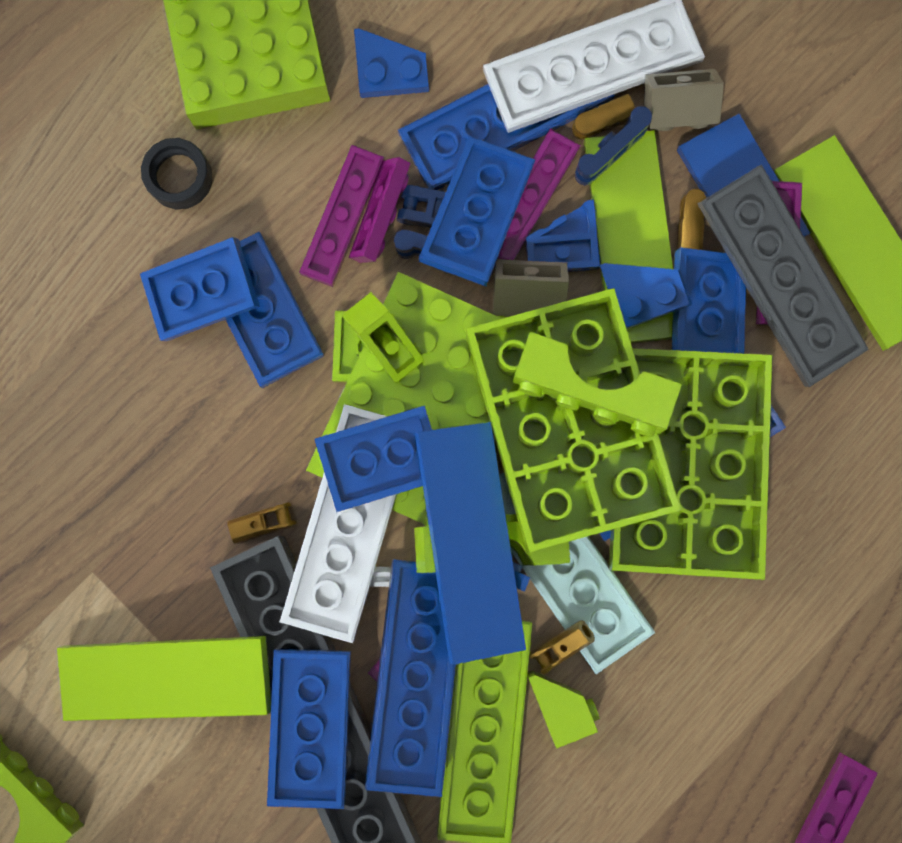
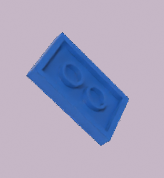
M238 238L226 239L140 273L160 341H170L260 307Z
M682 247L675 251L674 269L681 271L692 305L673 312L672 350L744 354L746 286L728 255L721 252Z
M425 405L314 439L336 512L423 486L415 433L432 430Z

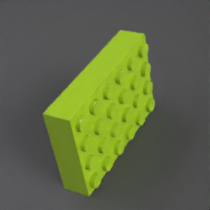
M163 0L186 115L196 130L331 101L309 0Z
M398 272L383 305L390 311L424 361L395 383L364 345L322 436L337 431L344 404L387 417L425 405L432 430L490 422L467 342L466 328L502 318ZM316 447L306 471L323 478L324 470ZM423 486L396 494L392 510L425 525V519L428 518Z
M614 288L466 328L467 342L527 553L681 511L658 433L655 432L653 437L636 433L631 430L632 424L618 419L615 424L599 420L593 416V410L579 406L578 410L562 407L556 404V397L542 393L541 397L530 396L519 391L520 385L513 383L514 375L530 332L568 344V354L572 368L590 386L604 390H614L625 387L635 381L640 376V372Z
M632 348L640 375L645 371L682 384L667 430L658 434L681 511L612 529L609 570L765 580L772 355Z

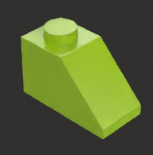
M372 292L342 314L352 330L395 383L424 361L390 311Z
M535 671L527 673L556 749L598 732L594 722L600 720L592 698L585 700L580 691Z

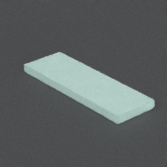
M503 472L499 477L505 515L516 514L505 473ZM589 536L569 541L570 563L523 566L519 556L511 548L512 554L518 563L523 566V570L530 577V580L563 628L566 630L578 621L583 620L591 629L595 640L580 652L595 674L601 672L655 633L614 572L609 570V565Z

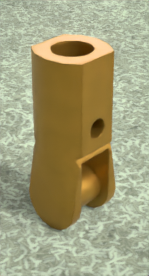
M626 94L598 108L581 113L572 125L573 135L583 140L602 132V130H607L628 121L631 112L635 109L629 94Z
M699 189L690 190L680 201L677 249L682 247L703 250L705 224L703 219L705 216L698 203L706 199V195Z
M291 502L228 520L227 525L233 543L237 544L296 525L297 522L292 520L289 507L292 506ZM275 512L278 525L269 527L266 515Z
M580 620L540 645L529 654L530 659H536L542 668L540 673L544 675L593 643L595 637L585 621ZM552 648L558 657L553 659L547 650Z

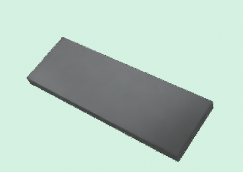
M762 164L698 203L699 208L805 387H811L869 350Z

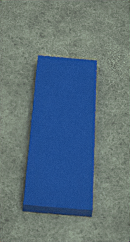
M489 84L398 129V134L426 187L438 190L450 184L469 136L514 151L546 135L550 129L556 130L575 120L581 113L612 101L615 95L607 96L507 133Z
M491 422L415 433L449 663L455 665L526 650Z
M393 559L391 563L365 789L442 797L456 664L449 663L436 572L417 573L416 562Z

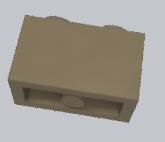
M706 69L645 74L644 107L648 108L652 113L649 128L658 131H670L674 127L689 126L700 129L707 127L709 124H720L724 82L717 70Z
M497 259L495 264L493 315L510 317L567 301L569 284L567 263Z

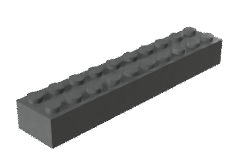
M277 536L210 567L240 637L266 636L271 702L275 649L336 651L329 636L280 622L297 565L285 536ZM350 682L344 809L316 808L331 843H422L400 793L365 789L372 729Z

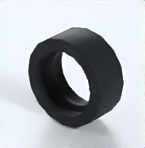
M167 138L154 144L144 155L141 164V179L147 191L163 206L175 210L189 209L199 204L209 193L213 182L212 168L205 155L196 145L185 139ZM172 156H188L197 167L195 182L188 189L180 193L166 192L157 181L159 167L166 159Z

